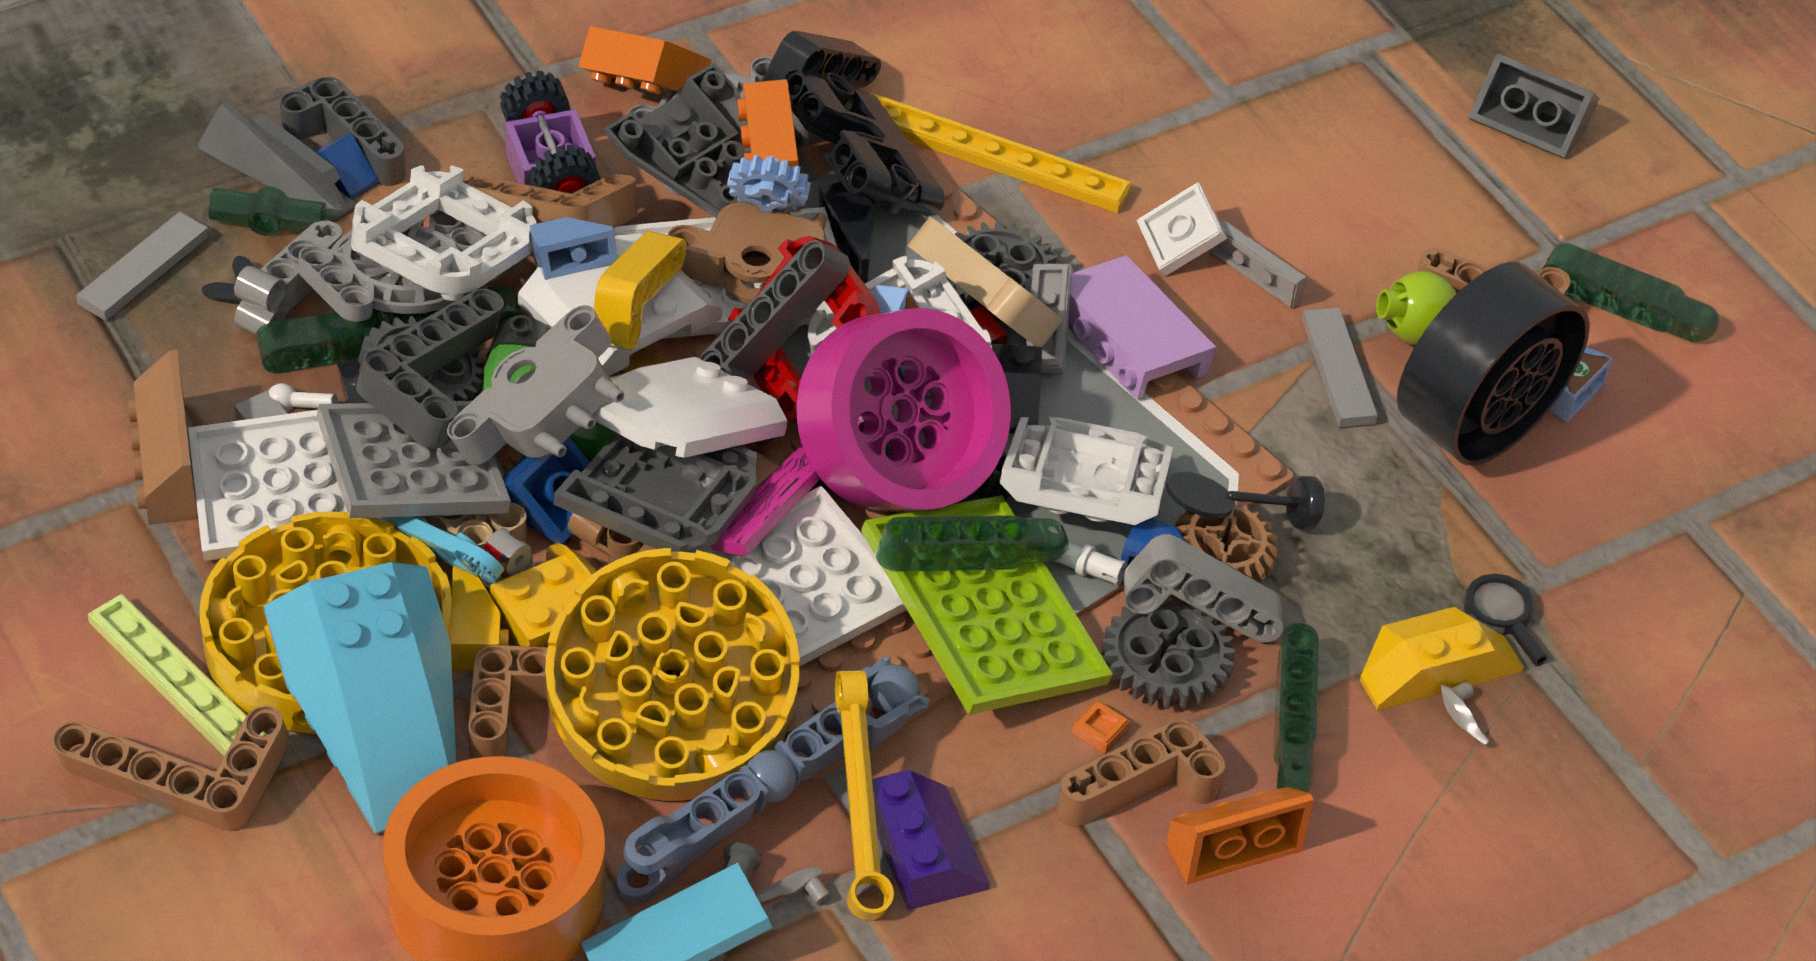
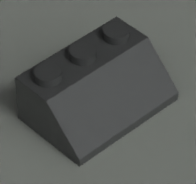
M1497 53L1468 118L1566 159L1585 132L1600 98L1594 92Z

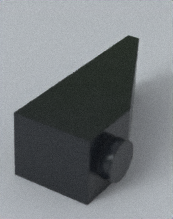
M841 181L820 186L819 207H825L835 243L839 250L848 256L851 267L863 283L866 284L869 276L874 211L878 209V205L872 199L850 193Z

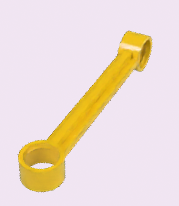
M838 671L835 678V702L837 712L841 714L856 877L847 892L846 901L849 910L854 916L861 920L872 921L885 914L893 901L894 890L889 879L881 874L866 720L868 683L865 671ZM865 883L877 886L884 895L883 906L877 909L864 907L857 900L856 888Z

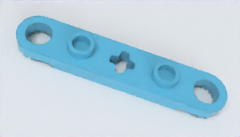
M422 516L407 518L378 517L393 523L395 530L410 538L413 536L425 543L436 555L437 559L476 577L479 574L487 582L495 583L504 571L503 566L493 556L478 547L474 541L460 532L456 536L430 525Z

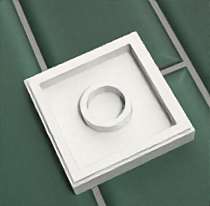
M1199 182L1137 219V223L1158 269L1164 276H1167L1227 239L1211 202Z

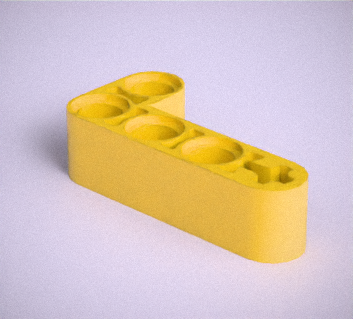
M648 230L600 276L595 292L594 310L611 336L610 346L631 351L636 347L641 334L643 307L681 269L686 256L687 244L685 239Z

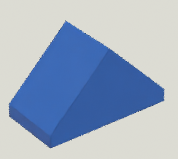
M352 133L333 140L314 151L335 167L341 177L335 185L339 191L351 200L378 184L375 172Z

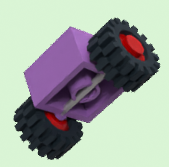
M530 71L525 73L526 78L523 80L519 76L513 79L515 82L514 86L508 83L505 86L507 93L502 92L500 95V107L506 120V156L516 182L572 194L600 180L601 177L596 168V156L576 109L571 110L569 106L570 103L561 81L558 78L555 79L554 75L549 72L545 76L543 71H537L536 76L533 77Z

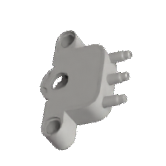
M582 305L573 308L536 342V347H525L505 357L493 372L491 378L492 387L486 388L452 419L448 425L447 434L468 464L479 465L486 462L506 443L523 455L531 458L542 457L549 453L562 457L566 453V447L562 442L578 427L590 430L595 426V419L591 417L594 412L608 399L617 403L624 399V392L612 383L598 359L610 346L611 336L591 306ZM526 365L536 366L535 370L525 373L514 383H510L512 375L519 368Z

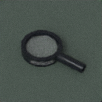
M1502 574L1482 575L1473 580L1466 591L1464 599L1465 613L1502 635L1511 634L1535 666L1542 665L1548 659V656L1525 627L1533 611V597L1529 589L1519 580Z

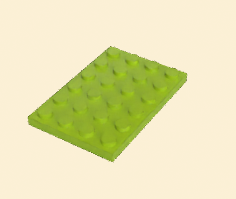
M1003 495L952 504L937 509L919 510L865 520L861 530L862 534L968 715L1109 684L1113 673Z

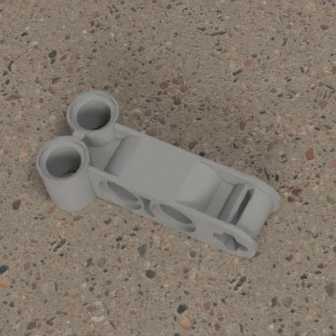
M331 221L315 222L261 269L253 266L243 268L234 286L235 296L242 299L235 312V326L267 341L275 340L284 327L286 314L314 290L298 273L299 252L301 249L313 245L332 249L337 240L342 237L340 225ZM311 262V264H322L317 262Z

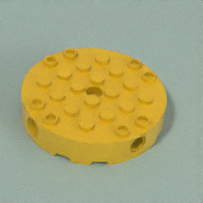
M334 511L292 516L290 523L272 529L266 525L252 532L238 542L239 548L226 559L222 557L211 571L201 595L200 625L206 664L215 684L244 713L249 714L251 710L258 706H273L281 713L287 730L309 734L317 733L316 731L313 732L305 719L304 711L296 698L293 699L286 687L264 613V605L309 581L396 562L426 566L428 568L448 636L453 612L448 576L446 573H443V570L436 562V555L425 543L413 536L410 538L395 530V525L389 521L380 518H349L347 512Z
M671 548L646 550L617 559L596 571L576 588L574 596L568 601L564 609L559 611L548 639L545 674L548 706L558 735L573 757L588 772L613 788L634 796L661 801L691 800L729 774L739 772L740 768L746 765L757 753L764 750H774L776 743L783 740L791 724L797 701L800 663L798 643L793 626L783 606L771 590L755 575L751 574L749 576L744 571L731 565L730 560L715 554L696 550V553L671 552ZM672 669L678 670L681 673L677 677L676 675H668L664 672Z

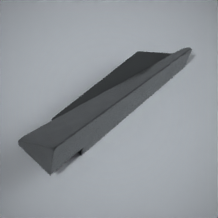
M227 101L219 105L198 143L199 150L331 222H337L355 210V201L351 200L336 187L335 183L341 177L332 164L262 112L250 118L249 122Z

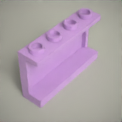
M1127 255L1072 273L1068 328L1135 399L1144 396L1149 381L1184 368L1196 379L1208 375L1216 346Z

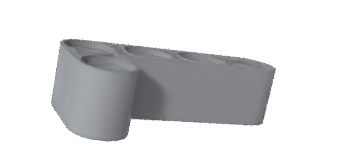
M1162 534L1153 538L1124 571L1125 604L1134 613H1151L1172 594L1253 640L1271 642L1278 639L1283 633L1282 601L1276 592L1176 536Z

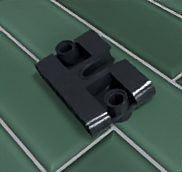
M793 68L784 75L782 80L787 79L791 109L805 130L836 144L831 152H825L823 156L850 193L874 200L878 206L891 214H897L900 209H904L927 217H933L941 211L945 200L943 189L875 95L853 88L846 80L834 73H828L823 79L815 74Z

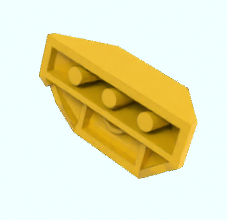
M1451 607L1382 625L1361 674L1360 682L1378 711L1441 694V685L1451 688L1463 682L1474 685L1522 672L1524 666L1505 636L1458 608Z

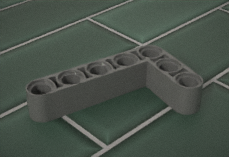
M809 241L702 353L699 359L718 364L721 367L720 370L731 376H739L748 381L747 384L761 391L753 375L843 282L850 269L848 256L820 241ZM774 438L753 443L763 446L770 443Z
M474 290L372 348L364 355L356 384L358 394L421 445L428 448L444 447L449 440L447 428L457 414V407L451 399L424 378L490 340L495 335L504 306L503 298L493 290Z

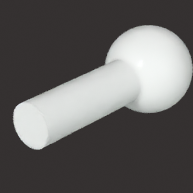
M284 383L276 384L269 389L270 397L277 400L286 412L294 407L318 409L319 404H338L336 394L296 392L293 387Z

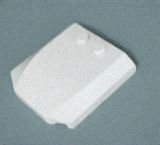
M643 234L616 235L615 241L618 258ZM611 265L547 280L544 279L538 267L518 292V305L531 317L544 323L550 330L573 308L588 305L594 309L597 283L600 276ZM679 270L643 307L641 334L636 347L631 351L609 346L598 359L608 376L629 366L630 354L686 327L690 334H693L719 321L722 308L682 270Z
M697 357L641 367L610 378L612 383L624 392V399L618 403L608 399L591 415L596 422L642 447L653 450L664 445L677 447L675 456L682 458L783 436L787 426V419L776 398L747 384L748 381L739 376H731L720 370L721 367L718 364L705 362Z
M1029 417L1020 418L1002 468L1000 484L1016 501L1046 507L1048 511L1056 514H1066L1068 512L1082 514L1089 520L1096 522L1112 520L1137 525L1158 515L1173 447L1166 445L1165 451L1162 452L1147 446L1148 437L1139 433L1066 418L1049 417L1048 425H1028Z

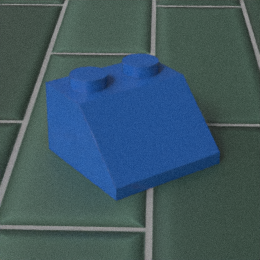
M570 437L562 442L566 447L564 456L557 457L549 453L542 457L531 458L524 455L502 477L511 502L524 508L526 524L553 542L563 544L572 535L568 530V522L573 513L554 505V493L574 470L582 472L590 463Z

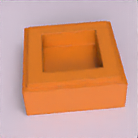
M1096 700L1073 724L1072 734L1103 754H1106L1129 730L1130 720Z

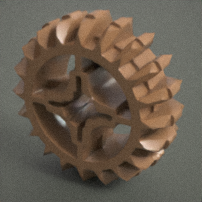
M1235 503L1231 514L1224 518L1204 517L1185 510V514H1181L1177 519L1175 527L1185 542L1256 582L1263 584L1264 580L1273 571L1278 557V548L1276 547L1278 543L1277 535L1271 533L1272 522H1262V511L1250 512L1249 503L1243 507Z

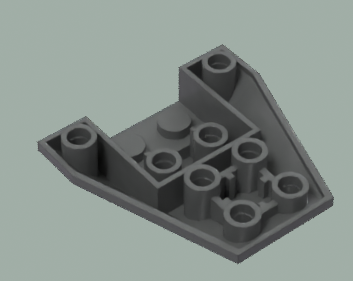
M715 63L689 77L680 95L639 119L632 111L604 128L603 132L627 160L715 218H717L719 212L725 206L738 203V196H730V188L727 187V182L732 164L734 162L740 164L744 153H750V148H742L740 126H745L747 123L746 121H739L737 99L742 98L738 89Z

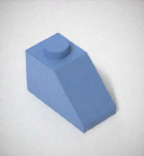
M569 217L530 225L535 259L545 280L611 265L618 259L612 226Z

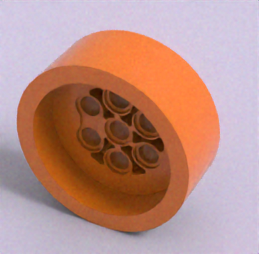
M489 756L460 761L431 773L415 784L401 798L389 817L383 837V863L388 916L397 939L415 960L570 961L583 949L581 942L594 935L600 923L605 904V835L603 824L594 803L574 781L559 771L541 763L515 757Z

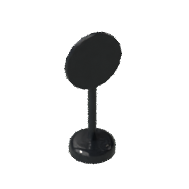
M1177 472L1169 477L1166 484L1169 496L1177 504L1190 512L1209 518H1224L1230 515L1235 505L1234 501L1286 506L1289 522L1296 529L1312 530L1320 522L1325 505L1324 488L1321 481L1315 476H1300L1295 479L1289 487L1287 496L1239 491L1228 492L1225 487L1216 481L1191 472Z

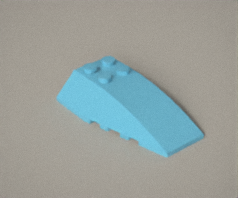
M396 562L309 581L263 607L286 687L293 699L296 698L305 713V719L313 732L316 731L327 750L329 759L334 767H337L347 783V789L375 835L385 832L389 817L395 806L415 784L431 773L456 763L450 639L428 568L426 566Z

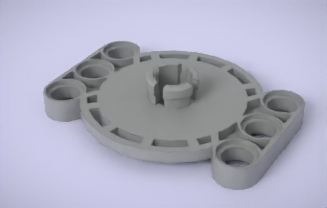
M440 210L430 215L429 228L415 224L402 232L403 235L440 254L450 247L462 252L485 237L477 229L456 220ZM352 231L337 240L332 249L313 245L307 246L299 252L298 273L342 318L349 321H365L372 316L373 309L398 314H418L440 310L455 302L446 300L440 293L426 289L363 254L355 252L351 248ZM311 262H317L322 264H311ZM503 272L495 278H493L492 280H490L489 282L500 279L503 275ZM330 282H337L342 284H331ZM352 302L361 303V305H354V304H350V303H352Z

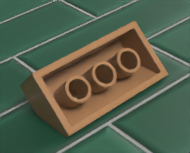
M169 350L133 382L135 398L127 399L130 422H137L138 427H130L133 451L140 450L141 453L140 456H133L136 480L143 479L144 485L136 486L138 508L147 509L149 525L198 519L178 350Z

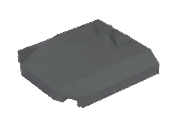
M614 431V436L582 472L574 470L554 493V505L655 549L671 548V552L694 553L696 550H701L717 543L755 496L757 453L739 445L682 458L675 456L677 447L664 445L655 450L649 449Z

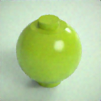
M1428 271L1411 272L1399 278L1391 286L1390 290H1381L1376 302V312L1380 319H1386L1388 327L1395 336L1408 344L1416 345L1433 319L1456 295V292L1452 285L1438 274Z

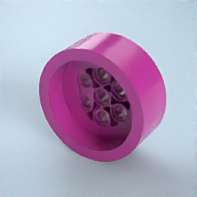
M928 308L897 310L866 315L843 324L830 333L816 348L805 367L798 390V432L803 449L812 468L819 478L838 496L854 505L869 510H930L949 506L963 500L977 490L997 466L1003 454L1010 429L1011 402L1009 388L996 354L985 339L970 325L951 314ZM900 364L905 371V377L903 381L900 379L898 375V368ZM866 377L871 381L870 393L866 391L864 386ZM927 391L931 396L930 407L927 406L925 401ZM893 404H895L898 408V417L896 420L893 418L892 415ZM860 415L862 416L865 422L863 432H861L858 428V419ZM921 430L923 431L925 436V443L923 447L919 442V433ZM887 442L892 448L890 459H888L885 453Z

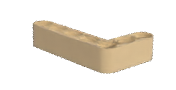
M929 216L907 245L927 262L933 264L936 261L945 269L946 276L1036 347H1043L1064 320L931 216Z

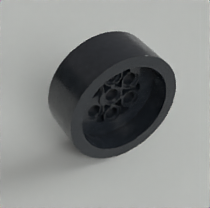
M1520 262L1503 263L1485 271L1461 289L1442 308L1418 340L1400 378L1397 391L1399 412L1464 465H1479L1496 458L1519 442L1537 425L1570 382L1582 359L1589 337L1590 322L1586 311Z

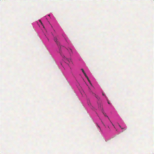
M858 420V428L863 432L865 427L864 421ZM802 444L755 491V496L719 541L711 545V550L746 557L817 484L820 478L812 468Z

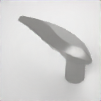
M1463 682L1454 688L1441 685L1443 703L1455 723L1475 740L1487 746L1489 740L1475 721L1472 711L1464 702L1474 693L1471 684Z
M808 867L781 879L757 892L755 895L759 902H764L780 895L794 894L806 889L815 903L820 904L830 896V893L819 879L823 869L821 867Z

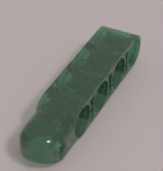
M1559 243L1556 245L1542 269L1547 267L1559 268L1569 275L1571 281L1567 296L1655 331L1668 332L1690 342L1706 340L1717 331L1720 319L1714 307L1686 296L1685 292L1675 284L1573 244ZM1690 329H1697L1699 334H1693Z
M1013 515L895 517L888 521L875 555L881 566L890 571L1011 570L1018 568L1021 563L1051 562L1061 558L1068 550L1069 540L1064 527L1058 521L1051 518H1021ZM1049 527H1054L1058 533L1051 532Z
M1304 623L1290 624L1284 629L1276 670L1273 756L1277 764L1276 789L1289 787L1309 793L1313 781V749L1317 733L1319 637L1313 627Z

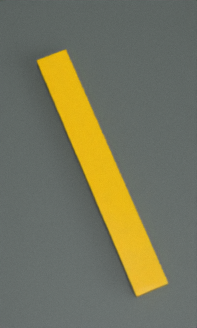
M871 93L879 99L909 142L1117 214L1131 192L1132 182Z

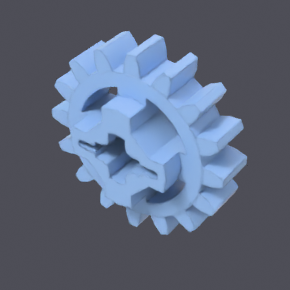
M754 155L753 161L743 157L740 160V164L735 162L732 164L727 187L730 188V196H738V203L748 202L758 206L759 211L772 213V210L784 213V209L796 212L797 206H805L811 183L808 182V174H800L801 167L787 166L788 160L779 162V159L773 156L762 160L758 155Z

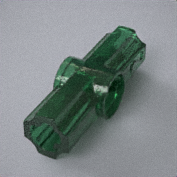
M264 186L256 193L213 188L210 194L208 213L209 219L248 224V227L255 233L271 236L276 234L279 228L304 232L313 223L325 221L327 210L326 203L288 198L282 190L272 186Z

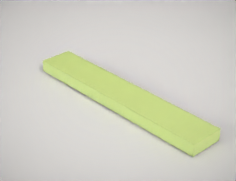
M123 594L118 595L88 613L89 623L225 756L247 715ZM264 731L260 733L261 736L267 735Z

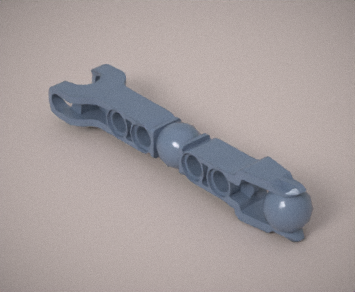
M891 656L882 657L872 667H865L861 670L866 673L869 700L876 710L884 714L877 719L868 714L866 715L869 749L878 747L900 730L907 719L926 710L930 701L929 697L920 695V684L915 673L903 665L891 664ZM835 699L825 709L794 729L788 735L785 743L780 740L776 743L774 750H764L757 753L746 765L740 768L739 772L729 774L670 815L652 818L632 832L626 839L623 850V857L626 862L619 868L615 880V889L618 895L624 901L633 905L646 903L672 884L689 864L751 820L754 811L760 813L764 810L766 803L774 804L785 800L794 788L800 785V782L811 779L844 756L841 714L837 712ZM827 731H833L839 735H832ZM795 752L804 753L808 757L798 756ZM731 796L741 797L745 802L735 801ZM698 819H707L713 824H704ZM639 845H641V847H640L639 850L637 851V850H636V847L639 846ZM637 873L647 875L649 878L648 884L642 888L629 886L627 879Z

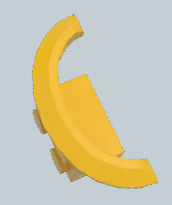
M560 543L550 545L546 552L547 562L490 585V596L500 611L501 629H509V643L511 646L548 647V639L559 611H562L568 601L574 596L576 588L596 572L590 562L579 552Z

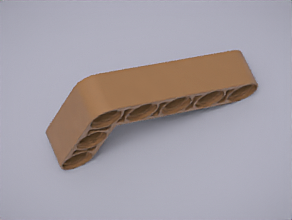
M464 172L463 182L510 207H514L523 200L533 207L532 215L537 224L569 217L615 228L637 216L636 178L631 175H610L571 194Z
M492 645L482 648L476 654L468 723L469 751L472 759L489 756L506 757L512 700L548 702L545 674L548 647ZM671 669L664 672L668 675H676L677 677L680 675L678 670Z
M268 705L258 706L246 716L216 772L82 722L71 721L62 724L54 732L52 742L63 766L72 774L222 830L233 831L245 826L288 749L290 736L278 709ZM269 728H274V729H275V730H274L271 734H269V735H265V736H261V735H260V733H261L262 731L266 730V729H269ZM84 744L77 751L69 752L73 746ZM122 758L115 765L106 766L112 759ZM248 764H256L255 767L249 771H240L242 767ZM160 772L155 778L144 780L148 774ZM198 786L192 793L182 794L186 788ZM236 800L231 807L220 808L226 801Z

